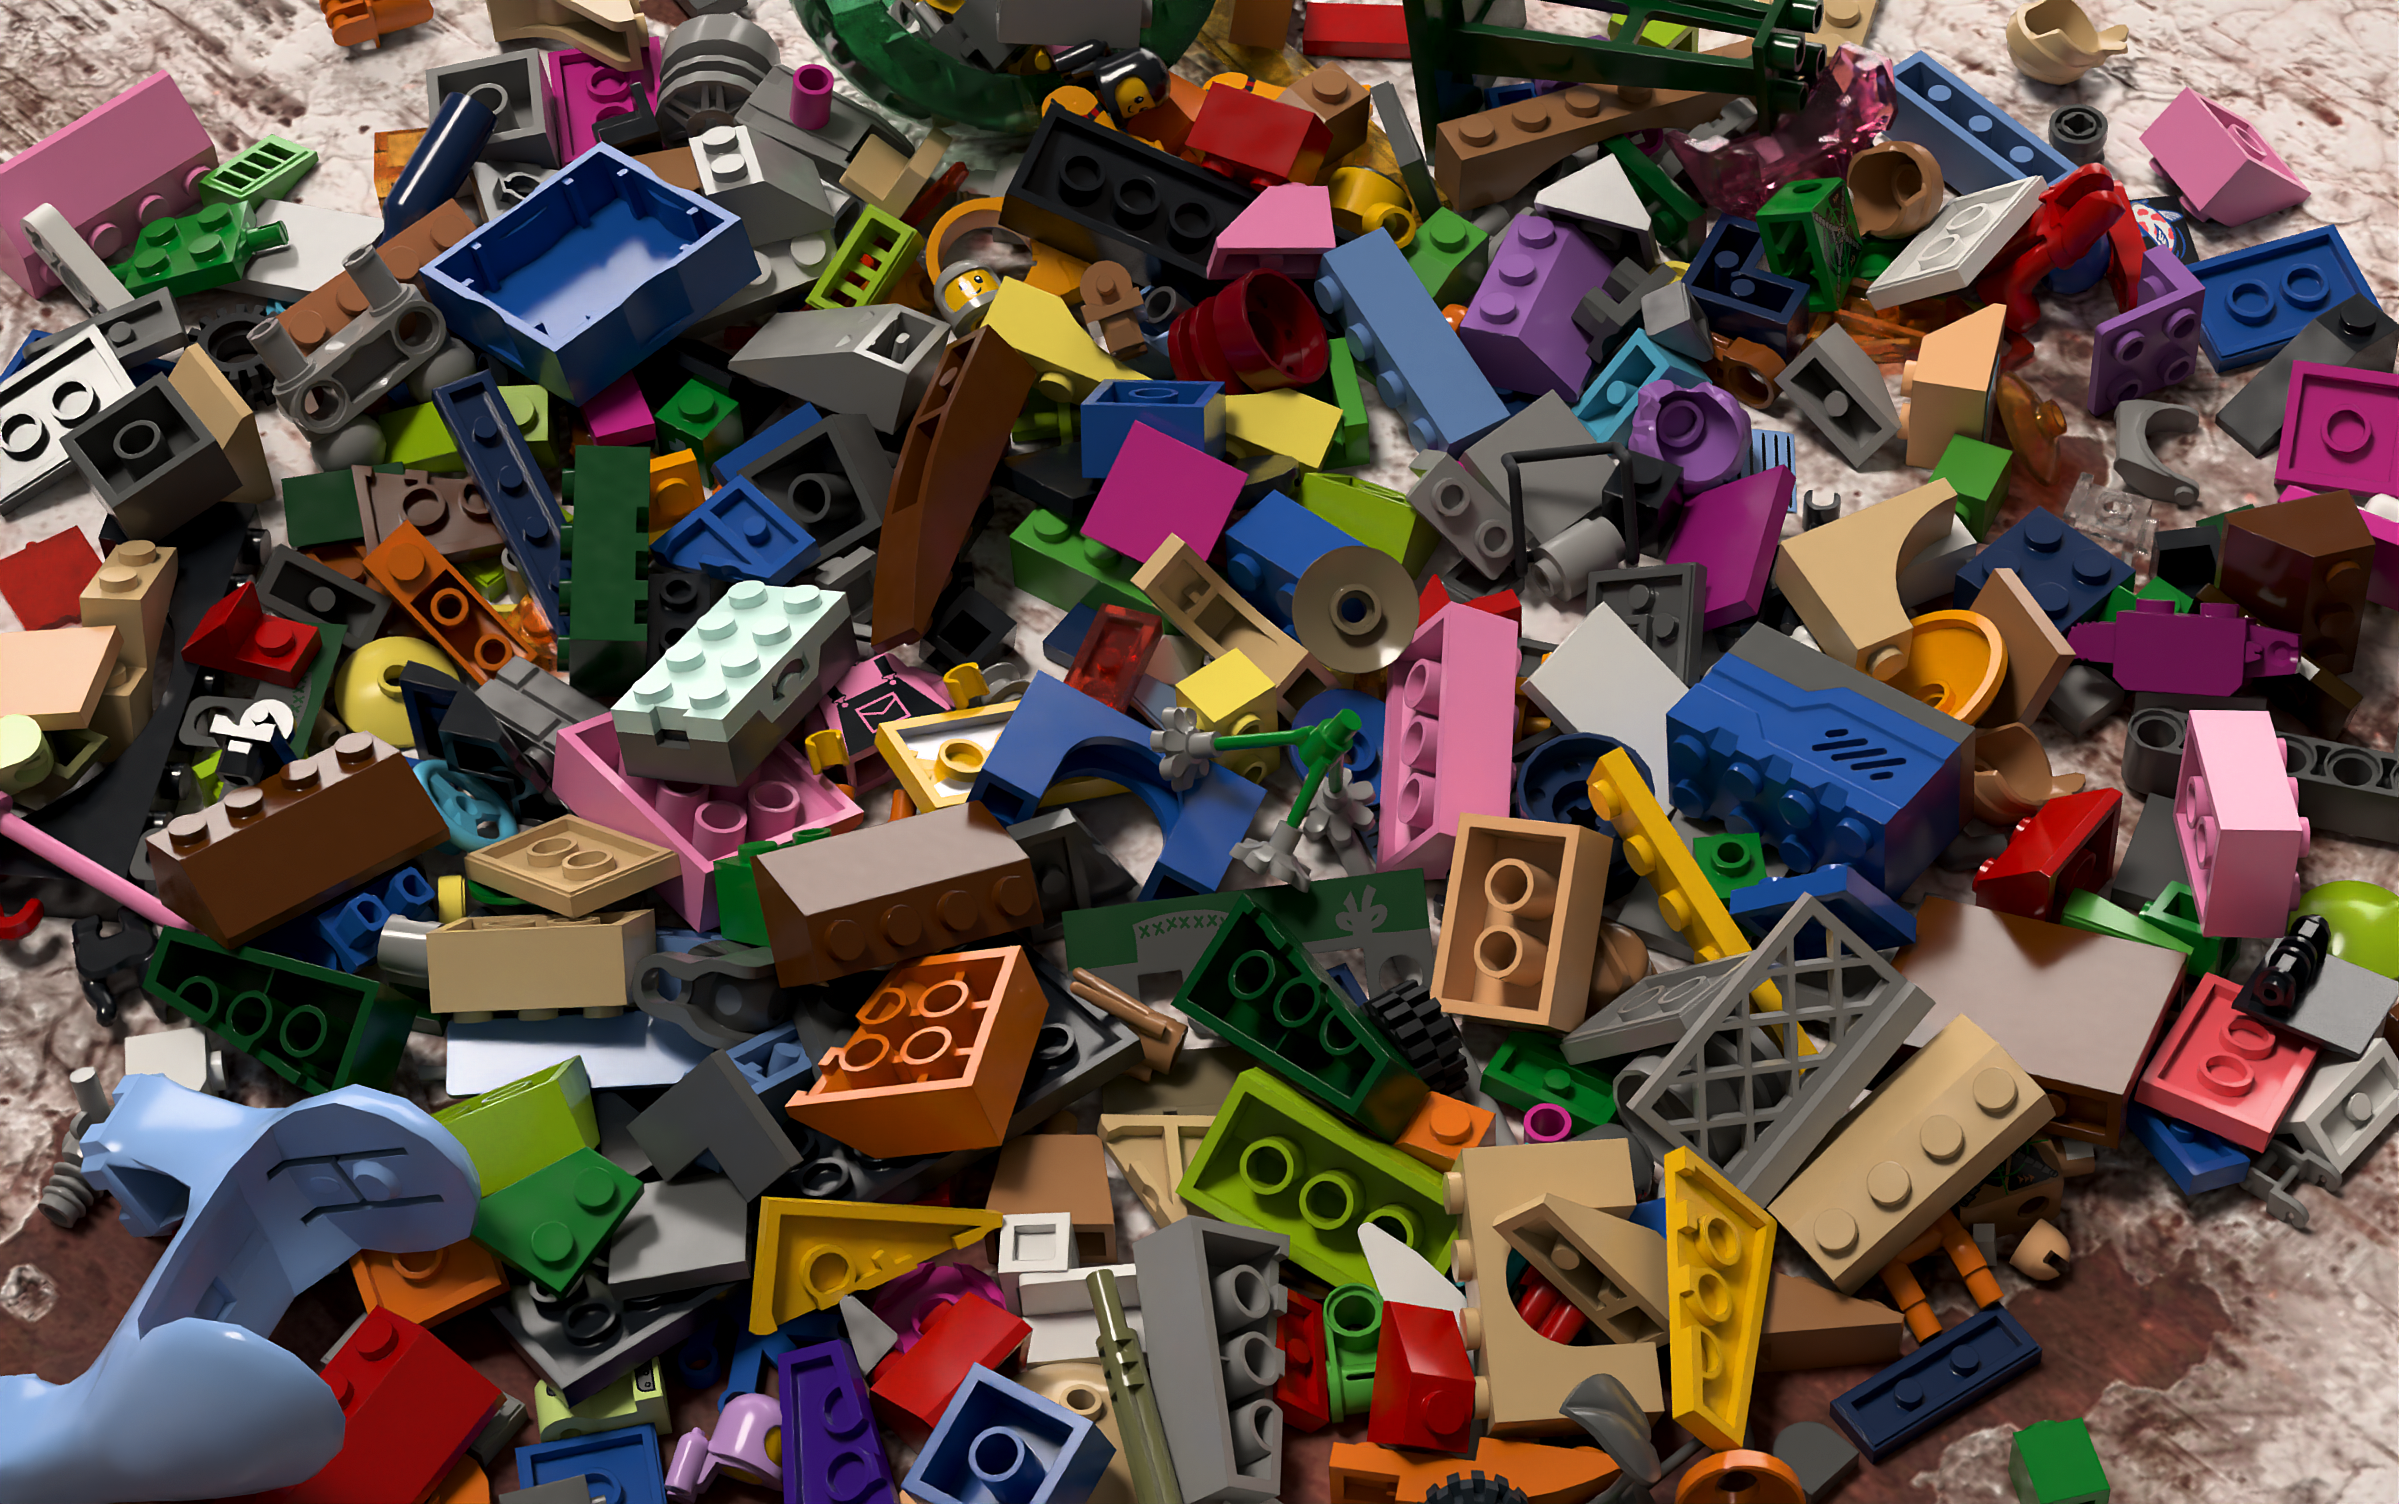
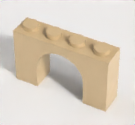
M1628 1138L1462 1148L1451 1172H1445L1443 1175V1201L1447 1215H1457L1459 1240H1453L1451 1244V1267L1455 1282H1465L1468 1308L1460 1309L1459 1331L1465 1350H1473L1476 1385L1472 1420L1481 1419L1483 1436L1494 1439L1506 1437L1527 1439L1590 1434L1580 1424L1560 1414L1559 1410L1566 1397L1579 1383L1592 1375L1605 1373L1618 1379L1627 1388L1643 1410L1652 1429L1665 1411L1655 1342L1568 1346L1551 1341L1534 1331L1515 1309L1507 1288V1260L1509 1253L1514 1247L1492 1228L1496 1216L1546 1192L1628 1220L1637 1206Z

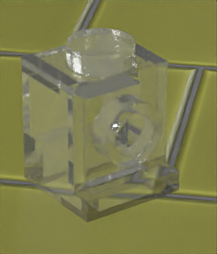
M2082 472L2063 513L2062 521L2134 568L2140 553L2145 555L2151 554L2154 532L2159 531L2160 520L2151 517L2153 500L2093 484L2094 475Z

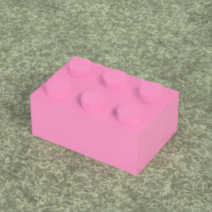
M2189 710L2172 817L2203 937L2284 938L2288 911H2297L2299 907L2300 878L2296 871L2298 858H2306L2308 856L2310 825L2307 817H2299L2298 815L2299 791L2297 779L2295 777H2287L2286 741L2284 738H2276L2269 711Z

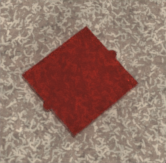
M77 525L39 543L34 541L28 542L25 546L26 549L0 560V594L24 631L53 630L71 622L73 624L81 623L79 597L103 564Z

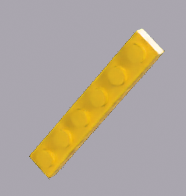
M1622 746L1599 757L1586 781L1590 802L1600 818L1605 821L1610 820L1624 841L1623 851L1629 865L1639 876L1647 877L1659 896L1658 905L1664 920L1671 929L1676 932H1682L1694 951L1695 964L1753 951ZM1771 978L1749 993L1750 1014L1782 1011V995ZM1797 1021L1798 1056L1819 1054ZM1783 1023L1758 1026L1776 1045L1784 1058ZM1807 1068L1799 1069V1077Z

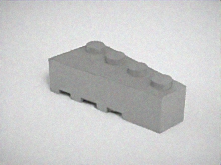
M1189 1215L1132 1243L1152 1391L1183 1504H1223L1225 1500L1231 1504H1260L1280 1495L1283 1411L1273 1401V1384L1277 1379L1285 1376V1351L1275 1347L1277 1318L1287 1314L1288 1288L1278 1284L1279 1262L1289 1258L1290 1235Z

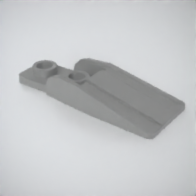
M775 64L733 119L734 125L736 127L747 125L814 160L820 179L866 203L842 186L839 180L869 135H876L908 159L915 153L914 146L906 136L879 114L833 91L830 119L824 127L816 130H806L796 126L789 116L795 70L784 64ZM929 177L899 220L929 239L936 223L946 212L952 209V205H955L957 198L952 197V191Z

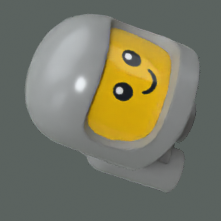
M962 260L953 263L939 275L934 285L935 304L946 323L952 325L951 331L957 339L980 328L1002 283L988 265L978 260Z

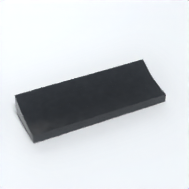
M1050 103L1005 193L998 225L1092 265L1106 260L1119 263L1127 270L1132 282L1143 287L1149 285L1156 288L1162 286L1171 287L1193 306L1197 307L1202 300L1207 297L1217 296L1224 287L1235 281L1208 280L1206 269L1216 238L1261 193ZM1333 224L1336 248L1361 237V235ZM1291 279L1303 290L1315 306L1326 330L1327 340L1336 339L1341 325L1333 313H1326L1318 303L1314 292L1315 279Z

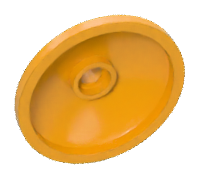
M1942 610L1909 620L1914 630L1908 665L1892 678L1881 682L1962 722L1974 726L1990 708L2004 680L2008 665V651L2005 640L1989 619L1972 611Z

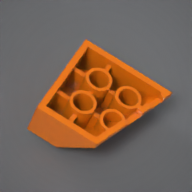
M1021 945L898 961L855 1015L860 1026L843 1048L830 1047L820 1060L818 1066L822 1075L809 1092L797 1090L785 1105L789 1117L875 1159L968 1149L977 1150L1001 1146L1049 1006Z

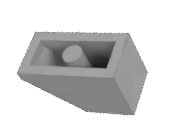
M1837 322L1814 340L1774 379L1856 468L1862 465L1902 427L1879 367Z

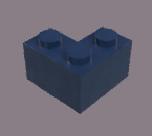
M1722 212L1681 279V282L1685 283L1706 314L1710 331L1733 341L1738 337H1742L1753 343L1765 345L1775 351L1783 359L1786 366H1788L1794 360L1808 336L1811 285L1771 273L1757 223Z

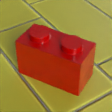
M1213 81L1185 146L1201 162L1199 167L1230 180H1233L1234 176L1251 181L1250 186L1262 193L1269 186H1281L1292 182L1312 186L1334 134L1314 112Z

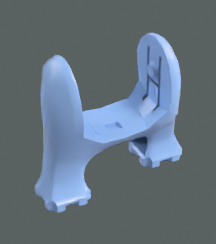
M164 1073L124 1075L112 1093L115 1107L104 1123L91 1124L79 1142L83 1155L80 1173L95 1191L108 1189L121 1205L118 1220L133 1238L172 1235V1231L181 1223L183 1224L154 1267L113 1336L89 1370L69 1384L56 1385L41 1380L36 1373L0 1376V1504H112L117 1502L217 1499L256 1494L300 1484L316 1476L344 1447L346 1417L331 1387L295 1354L267 1340L297 1295L328 1275L361 1249L391 1253L435 1251L470 1237L478 1225L481 1202L480 1179L466 1147L440 1122L406 1098L353 1084L302 1100L287 1108H255L184 1087L166 1077Z

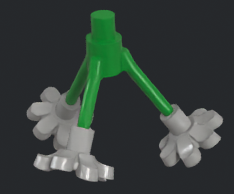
M1166 707L1162 711L1161 719L1167 731L1154 730L1151 733L1150 746L1153 752L1165 753L1166 755L1159 764L1161 777L1165 781L1171 780V786L1175 792L1190 789L1194 779L1205 777L1210 766L1207 758H1218L1222 756L1224 751L1296 745L1298 747L1299 756L1302 762L1309 768V773L1305 776L1299 795L1295 796L1292 802L1291 812L1287 821H1279L1269 842H1258L1246 838L1243 843L1237 842L1229 852L1232 857L1243 861L1250 870L1257 874L1264 875L1270 869L1272 876L1292 884L1299 891L1308 893L1311 878L1309 877L1311 869L1298 862L1297 857L1293 854L1302 834L1310 840L1316 841L1326 831H1329L1333 846L1345 848L1351 845L1353 841L1351 827L1367 832L1375 825L1373 812L1365 807V805L1372 803L1376 798L1373 786L1369 781H1359L1353 784L1354 778L1351 770L1344 767V755L1352 748L1353 736L1362 726L1360 717L1350 709H1342L1333 719H1324L1317 727L1309 725L1289 731L1222 736L1217 731L1204 732V730L1197 729V713L1193 709ZM1307 817L1303 829H1300L1299 826L1303 819Z

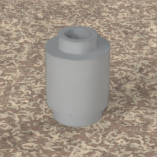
M1598 517L1593 521L1583 519L1535 548L1533 553L1535 563L1531 566L1532 576L1537 586L1545 595L1549 597L1555 595L1558 599L1568 602L1588 589L1589 572L1618 569V563L1625 560L1626 546L1620 533L1608 519L1604 517Z

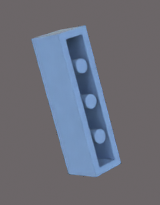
M1922 50L1878 76L1874 127L1892 141H1911L1925 147L1940 165L1943 180L1963 195L2035 175L2043 176L2048 187L2079 168Z
M1384 226L1322 255L1314 282V292L1317 301L1326 313L1334 314L1345 331L1346 342L1351 353L1357 360L1365 361L1376 378L1381 398L1388 407L1396 408L1407 424L1410 440L1418 453L1423 449L1447 452L1455 460H1458L1464 451L1509 420L1510 413Z

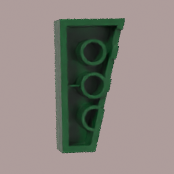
M575 445V469H562V506H574L573 523H561L560 561H572L571 579H559V616H570V635H558L557 672L569 673V685L587 696L623 697L632 688L633 684L646 674L651 447Z
M1244 892L1170 1004L1210 1034L1394 1145L1430 1089L1429 1085L1288 927Z
M167 925L163 927L142 988L199 1024L214 1031L228 1040L230 1044L275 1070L279 1075L302 1087L314 1096L353 1084L389 1093L420 1002L378 981L243 945L229 951L209 936Z

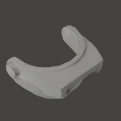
M2137 399L2120 402L2114 413V421L2116 422V437L2114 438L2116 458L2113 463V469L2133 490L2150 499L2178 503L2180 505H2189L2198 500L2200 491L2198 482L2177 474L2162 464L2152 453L2146 440V435L2150 433L2190 432L2194 430L2199 424L2198 411L2187 405L2167 404L2152 400Z

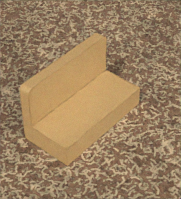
M934 125L913 156L908 159L876 135L870 134L839 182L866 203H871L899 220L932 174L953 138Z

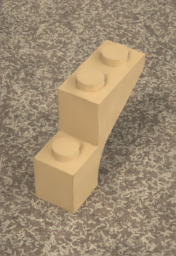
M486 0L495 42L530 37L551 38L565 42L619 71L630 72L643 69L640 48L650 46L645 16L640 10L639 0Z
M132 540L116 545L79 597L82 627L117 625L124 640L87 728L107 736L111 747L97 762H114L142 733L153 716L152 688L154 666L178 573L177 547H156L153 542L147 540Z

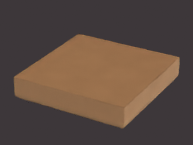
M1994 568L1969 611L1983 615L1995 625L2007 646L2008 665L1995 700L1979 721L1986 729H1993L2017 722L2024 724L2030 729L2077 654L2011 568Z

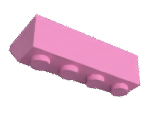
M164 69L160 70L0 165V268L35 300L63 284L31 247L20 227V220L43 203H48L56 208L102 261L137 240L141 228H145L148 224L160 218H173L202 200L198 183L206 175L219 167L216 150L210 137L169 73Z
M1450 601L1415 630L1414 637L1407 649L1388 665L1376 873L1423 868L1424 880L1446 879L1448 869H1451L1460 812L1509 817L1510 793L1514 787L1517 773L1516 765L1512 762L1513 734L1519 721V709L1515 705V682L1522 661L1521 651L1517 648V621Z

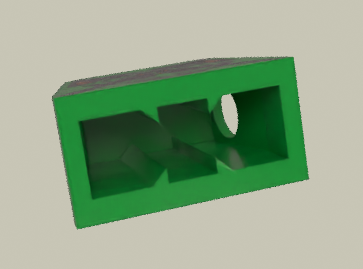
M1839 177L1789 182L1755 215L1771 273L1811 285L1809 313L1838 311L1862 255L1863 244L1853 211L1854 195L1850 188L1847 187L1846 182Z

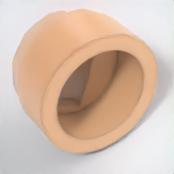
M2041 1218L2019 1244L2009 1263L2035 1280H2050L2058 1277L2060 1273L2052 1265L2048 1264V1261L2056 1253L2069 1263L2071 1248L2067 1238L2057 1228Z

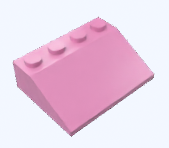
M611 711L557 731L552 791L582 819L678 853L682 875L652 886V888L699 934L720 926L713 861L737 856V847L744 843L775 841L777 846L792 843V833L811 828L831 829L832 836L851 832L863 822L864 811L823 773L813 775L812 767L808 760L785 738L739 787L627 776Z

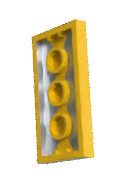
M1102 687L1079 690L1118 711ZM1021 700L879 723L874 744L921 814L963 804L966 802L983 764ZM1091 776L1074 777L1063 780L1053 786L1046 793L1038 808L1131 792V790L1104 778Z

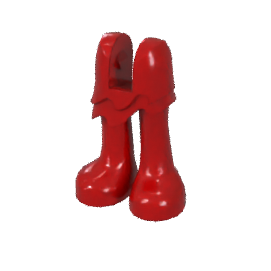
M2100 163L2085 164L2060 182L2050 186L2048 190L2043 191L2038 200L2044 204L2030 216L1976 276L1981 279L1976 284V290L1986 306L1994 303L2007 305L2005 326L2020 334L2027 333L2038 323L2042 314L2039 301L2032 292L2034 287L2054 268L2058 267L2061 270H2068L2078 259L2084 258L2092 246L2126 212L2120 197L2113 192L2115 185L2112 174L2104 165Z

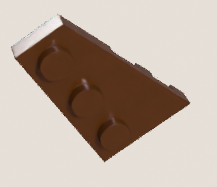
M351 465L367 555L374 551L406 520L451 565L501 556L506 548L470 475L464 480L430 477L429 471L406 469L405 475L376 473L373 466Z

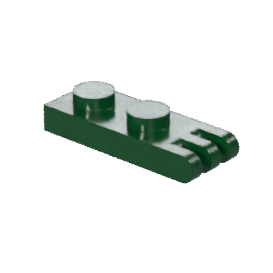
M1623 134L1599 141L1597 161L1612 153L1615 155L1652 221L1657 242L1665 248L1669 247L1684 262L1691 263L1706 240L1707 212Z

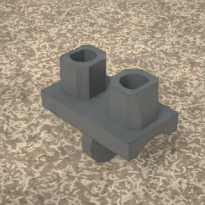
M1626 256L1613 269L1602 286V289L1619 301L1620 304L1594 286L1584 295L1571 316V319L1594 336L1585 353L1600 364L1628 336L1631 337L1638 328L1645 330L1641 298L1646 294L1669 285L1678 273L1663 263L1650 275Z

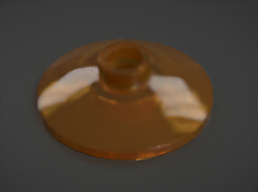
M2013 371L2004 372L1997 377L1996 396L2007 434L2017 455L2031 476L2042 486L2051 487L2057 484L2061 478L2062 455L2058 436L2067 432V424L2063 412L2055 400L2050 399L2043 402L2035 390Z

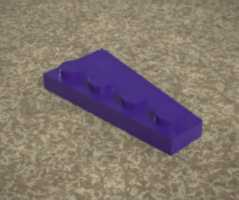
M837 1339L778 1354L779 1400L782 1414L781 1446L784 1504H900L853 1347Z

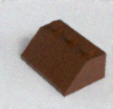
M2348 489L2227 513L2224 515L2214 586L2270 628L2301 634L2302 651L2335 676L2350 673L2353 671L2376 543Z

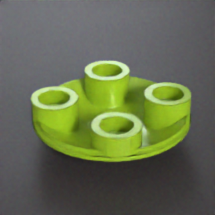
M2344 880L2317 886L2300 898L2298 910L2291 911L2288 919V936L2291 926L2297 918L2311 914L2319 915L2328 922L2331 932V941L2327 954L2399 982V896L2375 884Z

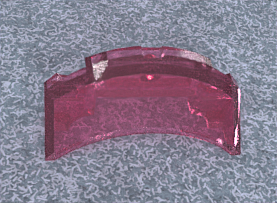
M1850 41L1839 45L1822 77L1810 89L1804 115L1802 117L1783 115L1779 118L1771 137L1760 136L1759 131H1756L1750 135L1733 140L1715 135L1705 141H1699L1682 132L1672 130L1664 134V140L1707 203L1726 214L1747 218L1757 223L1756 213L1789 182L1839 177L1847 184L1848 168L1853 156L1862 150H1867L1876 134L1882 131H1890L1899 112L1892 59Z

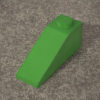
M1444 206L1435 212L1415 232L1414 238L1407 246L1400 248L1401 253L1441 312L1449 304L1462 305L1479 289L1487 273L1489 234ZM1343 331L1339 338L1345 337V331ZM1351 353L1356 374L1377 387L1376 378L1365 361L1357 360Z

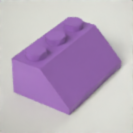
M1516 214L1460 324V340L1491 386L1543 396L1554 389L1562 400L1578 402L1596 364V361L1585 353L1594 336L1571 319V316L1584 295L1594 286L1598 287L1618 304L1620 302L1602 289L1607 277L1616 265L1574 224L1539 216Z

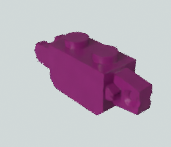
M2136 599L2135 610L2118 611L2116 613V622L2100 621L2096 623V621H2092V623L2084 622L2083 625L2077 623L2076 627H2071V631L2066 639L2077 654L2075 659L2081 658L2082 661H2085L2088 658L2092 662L2113 663V677L2124 690L2230 697L2233 694L2238 695L2253 683L2254 677L2297 674L2300 672L2301 634L2257 625V618L2239 617L2240 605L2200 603V614L2174 613L2175 601Z

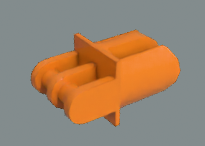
M319 0L320 9L325 14V21L332 30L333 40L339 46H350L373 39L376 48H381L378 36L426 23L433 18L434 13L429 0Z

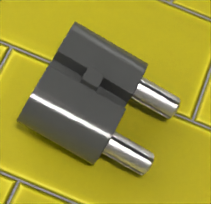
M926 0L918 2L911 9L910 13L931 38L926 44L925 50L967 103H972L989 92L1007 74L1008 70L1006 68L1011 64L1017 63L1034 45L998 43L995 24L996 0H964L965 3L953 14L954 20L947 25L944 24Z

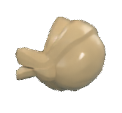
M2040 0L2036 3H2023L2010 16L2006 26L2007 50L2013 64L2024 76L2043 83L2055 85L2072 83L2081 78L2090 68H2098L2103 65L2107 57L2128 53L2127 43H2124L2127 41L2129 34L2126 24L2115 25L2097 32L2086 13L2074 0Z

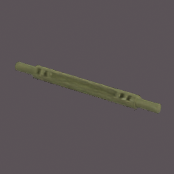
M1110 1269L1096 1270L1086 1277L1101 1334L1095 1343L1138 1503L1183 1504L1137 1332L1135 1329L1128 1328L1113 1271Z

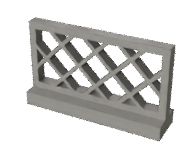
M1804 891L1629 1100L1626 1106L1676 1149L1684 1145L1764 1209L1936 1002L1917 985L1908 981L1817 899ZM1812 916L1826 928L1827 957L1795 961L1794 936ZM1841 942L1854 954L1841 955ZM1780 954V963L1772 964ZM1868 965L1882 978L1864 1001L1843 1003L1842 968ZM1827 970L1829 1005L1796 1009L1795 974ZM1781 975L1782 1011L1750 1014L1749 990L1759 978ZM1735 1008L1736 1016L1727 1017ZM1851 1015L1844 1023L1843 1016ZM1829 1018L1830 1041L1819 1054L1798 1056L1797 1021ZM1783 1023L1784 1058L1752 1062L1750 1027ZM1736 1029L1738 1064L1705 1068L1704 1044L1715 1031ZM1691 1061V1070H1683ZM1807 1068L1799 1077V1069ZM1785 1071L1786 1094L1777 1105L1770 1108L1753 1109L1752 1075ZM1738 1077L1740 1111L1707 1115L1705 1081ZM1692 1082L1693 1117L1665 1120L1651 1108L1670 1085ZM1762 1122L1754 1131V1123ZM1740 1124L1741 1148L1722 1169L1709 1158L1707 1128ZM1694 1130V1144L1680 1132Z

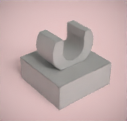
M863 546L844 559L840 556L832 557L815 569L818 576L814 578L819 590L846 592L852 622L865 624L872 619L874 581L878 557L876 552Z

